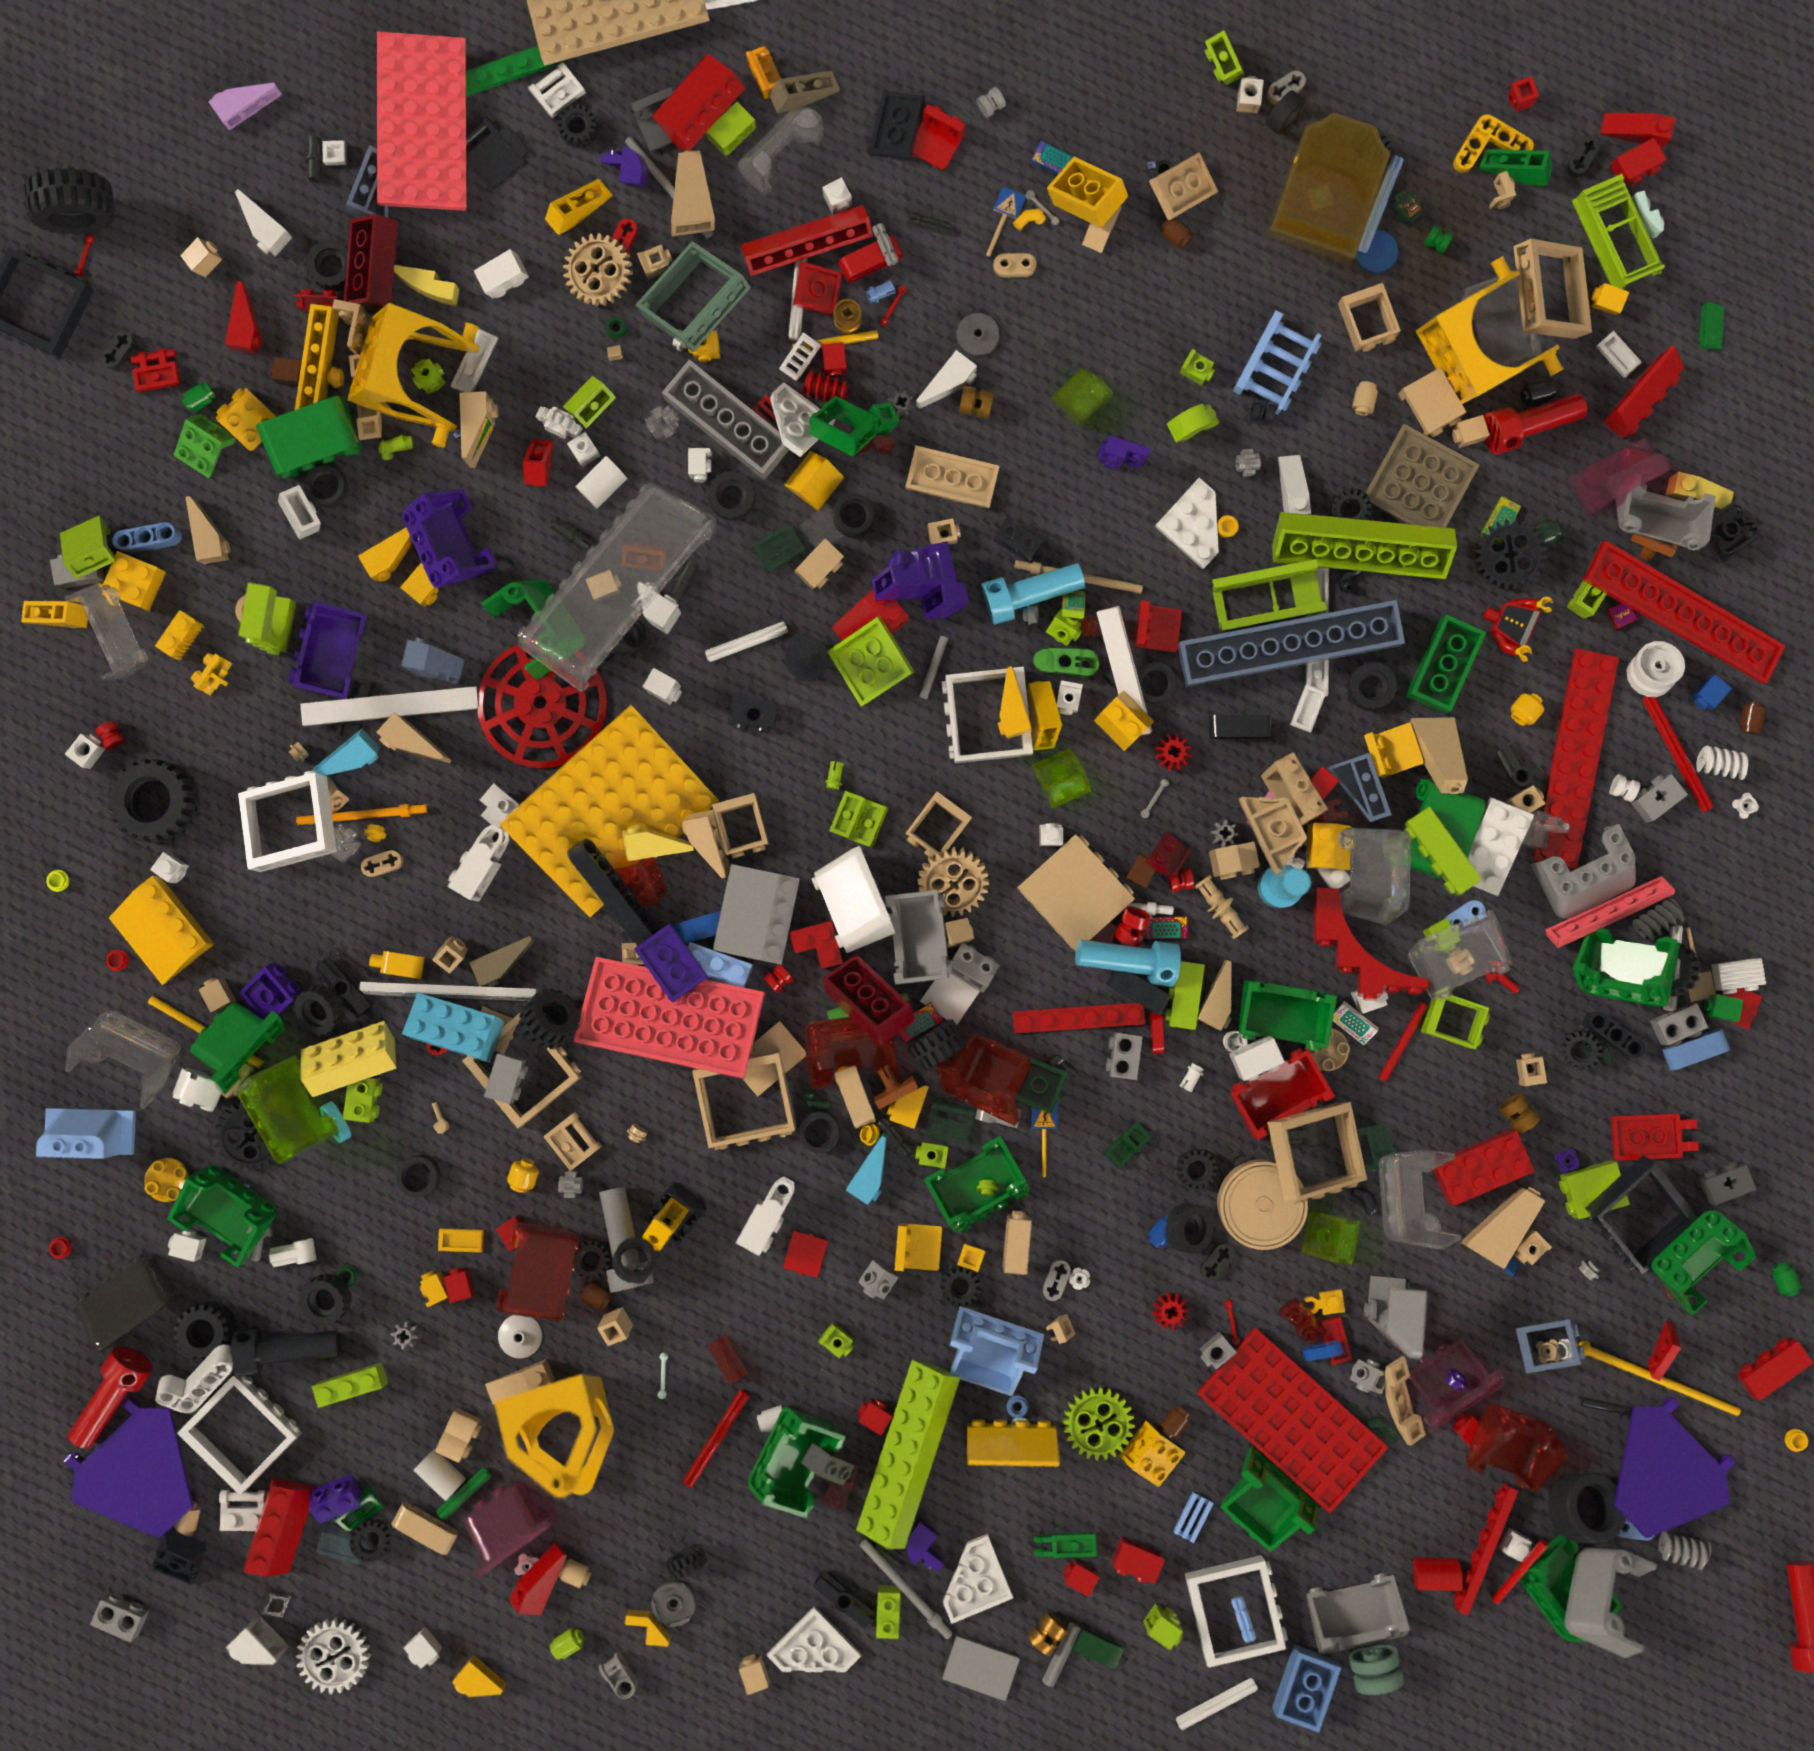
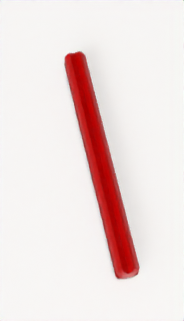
M1645 696L1642 701L1702 812L1710 810L1714 805L1656 697Z

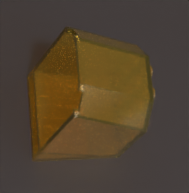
M1335 112L1314 124L1307 125L1283 180L1264 237L1344 264L1354 260L1390 157V152L1385 148L1377 127Z

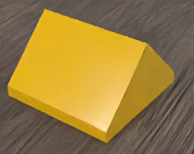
M810 451L784 486L819 511L842 482L844 476L826 458Z

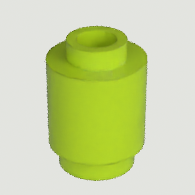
M570 1628L556 1637L553 1643L550 1644L552 1655L557 1660L561 1658L566 1659L583 1647L584 1636L579 1629Z

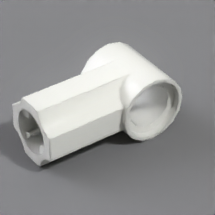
M313 1238L270 1248V1263H272L273 1267L317 1260Z

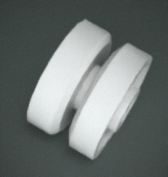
M1653 641L1646 644L1630 661L1627 668V679L1631 687L1639 694L1647 697H1659L1666 694L1682 677L1685 670L1684 658L1681 652L1673 645L1664 641Z

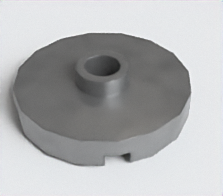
M973 313L966 316L959 323L957 341L960 349L967 355L973 357L986 356L997 346L999 328L990 316L983 313ZM976 331H979L982 333V335L980 337H976L974 333Z
M677 1580L666 1581L661 1584L654 1592L651 1602L652 1613L656 1620L669 1627L681 1626L688 1622L696 1606L695 1594L691 1587ZM672 1599L677 1600L678 1605L673 1606L671 1605L670 1601Z

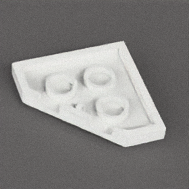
M782 383L772 393L770 397L783 445L801 457L819 440L810 435L809 420L812 414L818 412L820 408L787 384ZM833 419L829 424L833 426L835 419Z
M1198 478L1155 527L1202 569L1210 563L1219 551L1215 491Z
M988 1533L966 1543L947 1589L943 1604L951 1624L1013 1599Z
M814 1606L767 1653V1656L782 1672H791L792 1670H805V1672H846L861 1657V1653Z

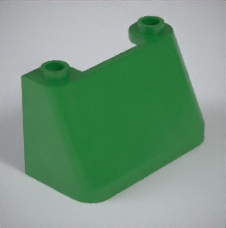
M1421 779L1420 784L1416 788L1418 800L1423 801L1420 813L1430 806L1468 859L1485 810V800L1466 792L1457 794L1441 793L1435 782ZM1415 838L1413 840L1410 839V842H1403L1396 847L1393 862L1431 878L1444 880L1441 875L1437 876L1432 870L1431 865L1433 863L1428 857L1424 858L1419 852L1418 847L1420 845Z
M1600 928L1585 935L1573 967L1578 986L1583 992L1590 995L1659 1007L1666 1006L1670 998L1679 943L1678 940L1670 937L1658 939L1656 946L1614 940L1607 928Z
M1244 979L1239 1033L1243 1034L1242 1038L1256 1040V1036L1266 1037L1269 1035L1276 1039L1304 1043L1308 1045L1310 1050L1321 1051V1048H1328L1337 996L1326 992Z
M1559 1534L1548 1543L1549 1546L1519 1581L1563 1639L1570 1642H1588L1571 1634L1565 1626V1616L1576 1560L1573 1554L1578 1551V1545L1575 1541H1569ZM1612 1592L1609 1612L1616 1615L1622 1608V1604L1617 1599L1615 1592Z

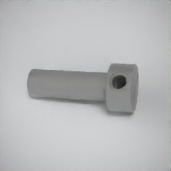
M625 1187L599 1192L612 1258L620 1243L632 1237L636 1238ZM627 1249L622 1255V1264L628 1270L640 1272L645 1269L647 1262L641 1263L637 1249ZM614 1269L606 1271L610 1293L654 1283L652 1273L644 1281L628 1283L621 1280L615 1274Z

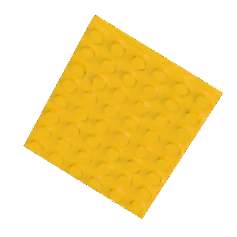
M630 705L504 818L499 825L591 917L605 904L571 863L567 855L568 849L585 838L592 840L627 885L656 857L628 861L625 856L623 830H627L629 826L639 825L641 828H648L679 838L684 833L682 828L683 821L689 814L708 811L712 808V804H716L719 800L637 710Z

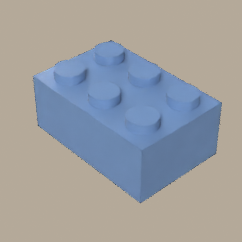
M1294 1644L1272 1706L1276 1717L1319 1732L1341 1670L1337 1660Z

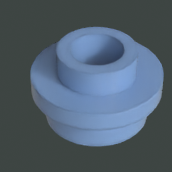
M1015 1395L1008 1400L1007 1411L1012 1417L1021 1418L1027 1414L1029 1405L1023 1396ZM1015 1403H1020L1022 1405L1020 1410H1015L1013 1408Z

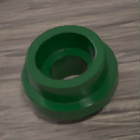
M613 317L607 321L605 329L609 337L620 339L625 336L627 325L623 319ZM616 325L620 326L618 332L613 331V327Z
M343 1265L336 1272V1276L344 1280L348 1287L354 1285L358 1280V1271L352 1265ZM345 1272H349L351 1274V1278L349 1280L344 1277Z

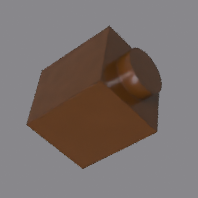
M275 357L274 364L270 368L272 379L279 385L298 387L302 361Z
M1143 854V856L1137 855L1125 876L1126 880L1143 889L1147 887L1156 869L1146 863L1149 857L1147 854Z

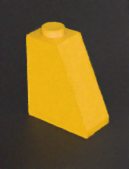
M1035 681L1029 683L1026 692L1029 720L1033 730L1031 731L1033 751L1052 749L1055 747L1062 722L1050 681Z

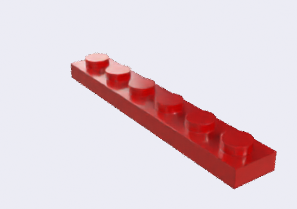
M1138 1003L1013 1011L1014 1033L1145 1024L1144 1007Z
M1504 1483L1496 1492V1504L1488 1512V1523L1486 1528H1483L1480 1532L1479 1546L1473 1550L1470 1558L1472 1562L1470 1568L1463 1574L1462 1591H1457L1454 1596L1455 1608L1467 1616L1518 1493V1490L1507 1483Z

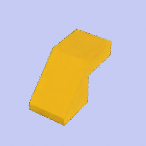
M628 1610L625 1625L647 1627L646 1645L668 1647L671 1635L656 1620L651 1611Z

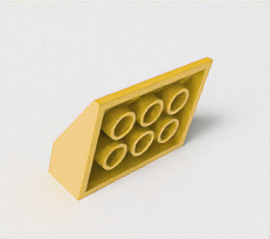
M151 876L138 886L109 917L162 985H165L214 945L213 941L165 881L158 876Z
M973 1419L972 1423H967L968 1465L1059 1466L1056 1426L1047 1420H1040L1038 1424H1029L1027 1420H1016V1424H1010L1006 1420L1001 1419L994 1420V1423H985V1420Z

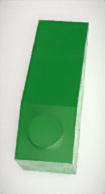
M1485 149L1480 170L1497 176L1507 171L1509 177H1512L1514 181L1525 185H1548L1552 171L1550 151Z

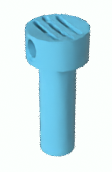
M1076 563L1006 585L1004 578L1000 577L981 583L991 621L993 625L1015 619L1014 610L1084 589L1085 582L1081 568Z
M1285 865L1278 875H1274L1271 867H1269L1259 877L1257 889L1264 903L1271 907L1284 908L1295 904L1308 891L1310 878L1302 869H1295L1290 865Z
M1080 939L1076 947L1075 963L1078 966L1147 975L1150 984L1173 987L1180 970L1181 952L1178 944L1155 941L1151 949Z

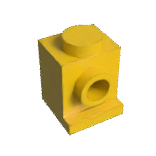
M432 1270L421 1275L420 1289L423 1296L429 1299L425 1303L427 1307L448 1298L444 1276L441 1271L434 1273Z

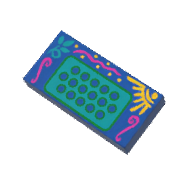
M1040 141L1031 159V163L1058 175L1073 156Z

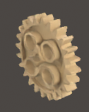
M598 233L596 239L594 235L590 234L589 241L582 237L583 244L580 245L575 242L577 249L569 248L572 256L565 257L569 261V265H564L563 268L569 272L563 276L566 279H570L566 285L573 287L570 292L574 295L577 294V299L580 301L584 299V303L588 305L592 301L594 306H598L600 301L602 305L606 306L607 299L614 303L613 296L616 295L621 298L619 291H627L624 284L631 283L627 276L633 275V272L627 268L633 264L630 261H626L630 255L627 252L623 253L626 248L623 245L619 246V241L616 239L612 241L609 235L604 239V236ZM599 250H603L602 257L596 259V253ZM586 264V271L580 274V268ZM616 266L615 274L609 276V270ZM600 281V287L597 290H593L594 283Z
M955 847L952 848L950 853L944 848V854L942 855L936 851L935 859L929 856L930 864H922L926 871H919V876L922 877L918 879V885H921L919 892L939 890L941 893L944 891L945 907H942L943 916L948 911H951L952 917H954L956 911H959L962 916L963 909L971 912V905L978 908L977 899L984 901L982 893H988V889L985 886L989 885V880L986 878L988 872L984 870L985 864H978L980 862L979 856L973 858L972 851L965 855L964 848H961L958 853ZM952 864L959 865L957 870L948 869ZM936 879H942L943 883L940 885L933 884V881ZM966 879L974 880L971 885L963 883ZM952 893L959 895L956 899L948 898Z

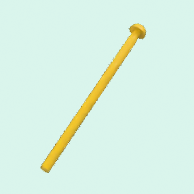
M1581 1341L1578 1346L1582 1345L1585 1356L1588 1355L1624 1371L1631 1372L1665 1386L1667 1389L1677 1391L1735 1416H1739L1741 1412L1739 1407L1666 1377H1662L1660 1381L1651 1378L1649 1370L1590 1346L1589 1341Z

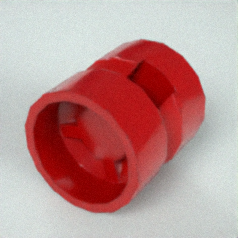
M1127 906L1121 918L1123 923L1118 925L1115 937L1127 945L1139 947L1143 943L1146 935L1144 930L1148 929L1152 916L1140 908Z

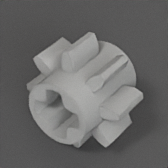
M1244 449L1241 451V455L1236 456L1237 472L1243 471V477L1253 476L1255 470H1260V455L1253 454V449Z
M1227 820L1223 821L1222 826L1219 823H1215L1216 831L1210 832L1216 838L1213 840V843L1221 842L1222 848L1225 847L1227 841L1233 845L1234 841L1232 838L1238 836V833H1234L1233 830L1236 825H1227ZM1224 828L1225 832L1229 833V836L1225 837V839H1223V835H1219V832L1224 830Z
M567 1171L565 1176L559 1177L558 1191L564 1193V1198H575L576 1193H582L583 1177H577V1171Z
M409 1320L404 1323V1326L400 1323L396 1324L395 1326L398 1331L391 1333V1336H395L393 1345L398 1343L401 1345L402 1350L406 1348L407 1344L411 1347L416 1345L413 1339L420 1337V1334H416L415 1330L418 1325L411 1326ZM406 1331V1335H409V1338L405 1339V1336L401 1335V1333Z

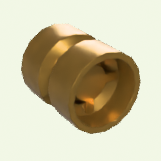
M843 299L834 308V324L841 334H855L862 325L861 308L852 299Z
M964 385L959 414L971 416L975 413L978 418L989 419L994 391L982 389L978 392L975 387ZM976 398L982 400L981 407L975 406Z
M1523 1093L1513 1095L1498 1108L1505 1119L1511 1120L1510 1125L1518 1134L1528 1131L1541 1120L1536 1110L1529 1108L1530 1102Z
M1047 1611L1039 1621L1040 1626H1035L1027 1638L1040 1652L1050 1656L1057 1648L1056 1642L1062 1641L1069 1633V1629L1055 1615Z

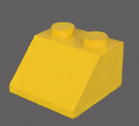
M1125 691L1121 692L1094 720L1124 751L1154 722Z
M1332 823L1307 824L1306 868L1350 870L1351 826Z

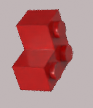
M833 921L789 932L795 953L817 949L821 969L843 964L841 951L835 938L836 932Z

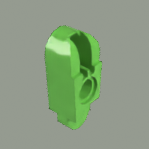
M1048 648L1042 649L1035 654L1033 664L1040 672L1090 678L1097 672L1099 660L1097 655L1091 650ZM1062 657L1068 658L1070 666L1062 667L1059 664V659ZM1082 662H1089V668H1083Z

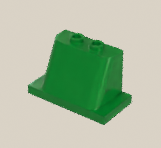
M233 1002L224 1011L217 1013L213 1019L214 1022L199 1033L198 1039L192 1045L190 1052L215 1072L210 1079L224 1095L240 1079L237 1074L238 1070L265 1041L272 1044L286 1029L280 1016L274 1011L263 1020L239 1003Z
M1253 1445L1246 1454L1241 1473L1243 1477L1222 1500L1220 1508L1236 1524L1243 1527L1253 1539H1256L1271 1552L1299 1528H1302L1308 1535L1315 1530L1320 1504Z

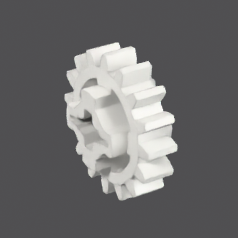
M540 406L535 416L539 421L543 422L547 431L563 439L566 436L576 438L583 429L580 425L576 424L571 414L557 407H552L549 410L546 407Z

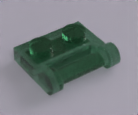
M933 1098L925 1137L968 1146L976 1107H961L939 1102V1099ZM937 1110L966 1116V1123L937 1117Z
M1384 1122L1356 1129L1366 1173L1397 1166L1387 1123ZM1362 1135L1366 1136L1372 1164L1366 1165L1359 1137Z

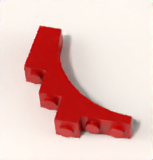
M1316 888L1314 891L1313 943L1319 944L1320 947H1332L1335 944V970H1341L1343 974H1354L1357 971V997H1363L1365 1001H1376L1377 998L1383 995V989L1386 990V993H1399V990H1407L1409 994H1421L1422 991L1428 988V978L1409 976L1394 971L1378 962L1362 948L1352 935L1345 921L1340 905L1339 888Z

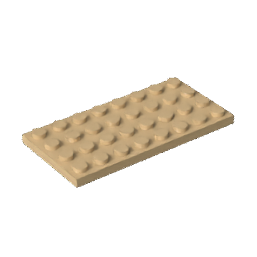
M527 0L544 65L709 21L704 0Z

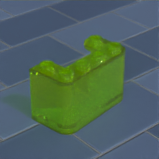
M296 1055L250 1076L237 1089L243 1106L273 1158L279 1164H283L320 1145L339 1132L333 1117L328 1115L319 1117L318 1109L310 1102L307 1090L298 1081L301 1079V1061L297 1059Z

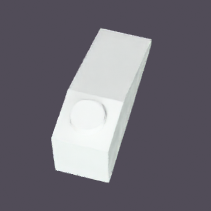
M237 189L235 191L252 235L259 242L257 246L265 254L270 252L276 257L291 240V235Z
M956 350L916 400V406L920 409L963 389L966 384L971 385L977 377V365Z
M1300 455L1278 457L1284 512L1310 515L1309 491Z

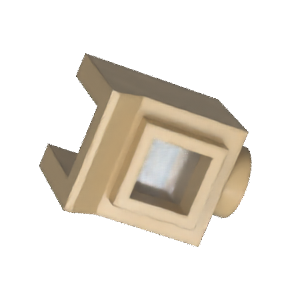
M662 245L637 253L647 279L663 274L669 268V263L673 262L668 249L663 250Z

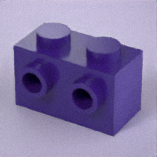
M353 1474L311 1490L309 1510L319 1524L360 1508L362 1489Z

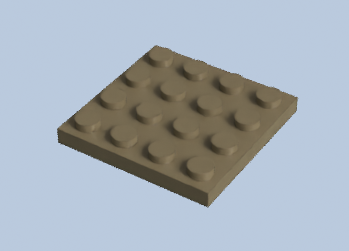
M1403 424L1365 493L1371 499L1372 507L1404 524L1446 528L1480 465Z

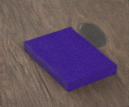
M671 923L634 948L637 955L672 1003L709 977Z

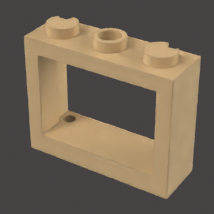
M1294 752L1276 761L1261 775L1274 798L1289 799L1302 827L1311 823L1328 810Z

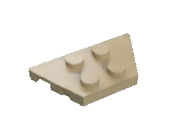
M1241 797L1238 799L1274 875H1278L1297 849L1307 839V836L1288 798Z

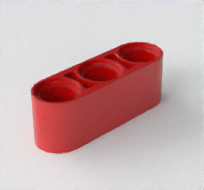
M890 235V241L899 261L904 255L895 236ZM877 241L846 255L838 262L848 283L855 282V279L859 280L874 273L875 270L878 271L888 266Z

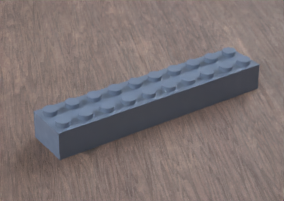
M1397 600L1180 641L1178 643V650L1185 687L1397 647L1404 644L1405 640Z

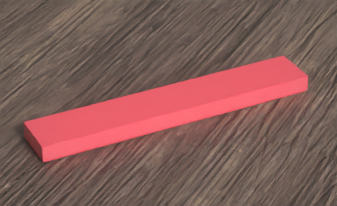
M1660 876L1546 929V935L1557 948H1560L1674 895L1675 889L1663 876Z

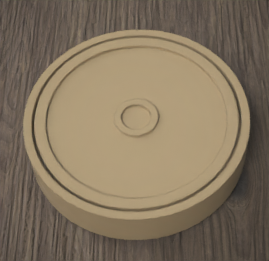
M1256 1159L1235 1167L1225 1177L1218 1192L1217 1209L1223 1226L1235 1240L1253 1249L1270 1250L1287 1244L1300 1232L1307 1217L1308 1199L1306 1203L1294 1204V1201H1284L1276 1162ZM1296 1176L1299 1189L1304 1188L1303 1184Z

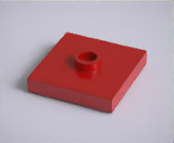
M802 261L799 266L793 305L834 316V308L838 303L842 272Z

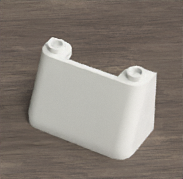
M860 846L849 850L814 872L815 877L811 879L816 891L821 890L839 935H836L835 938L839 948L844 947L846 953H849L895 934L892 922Z

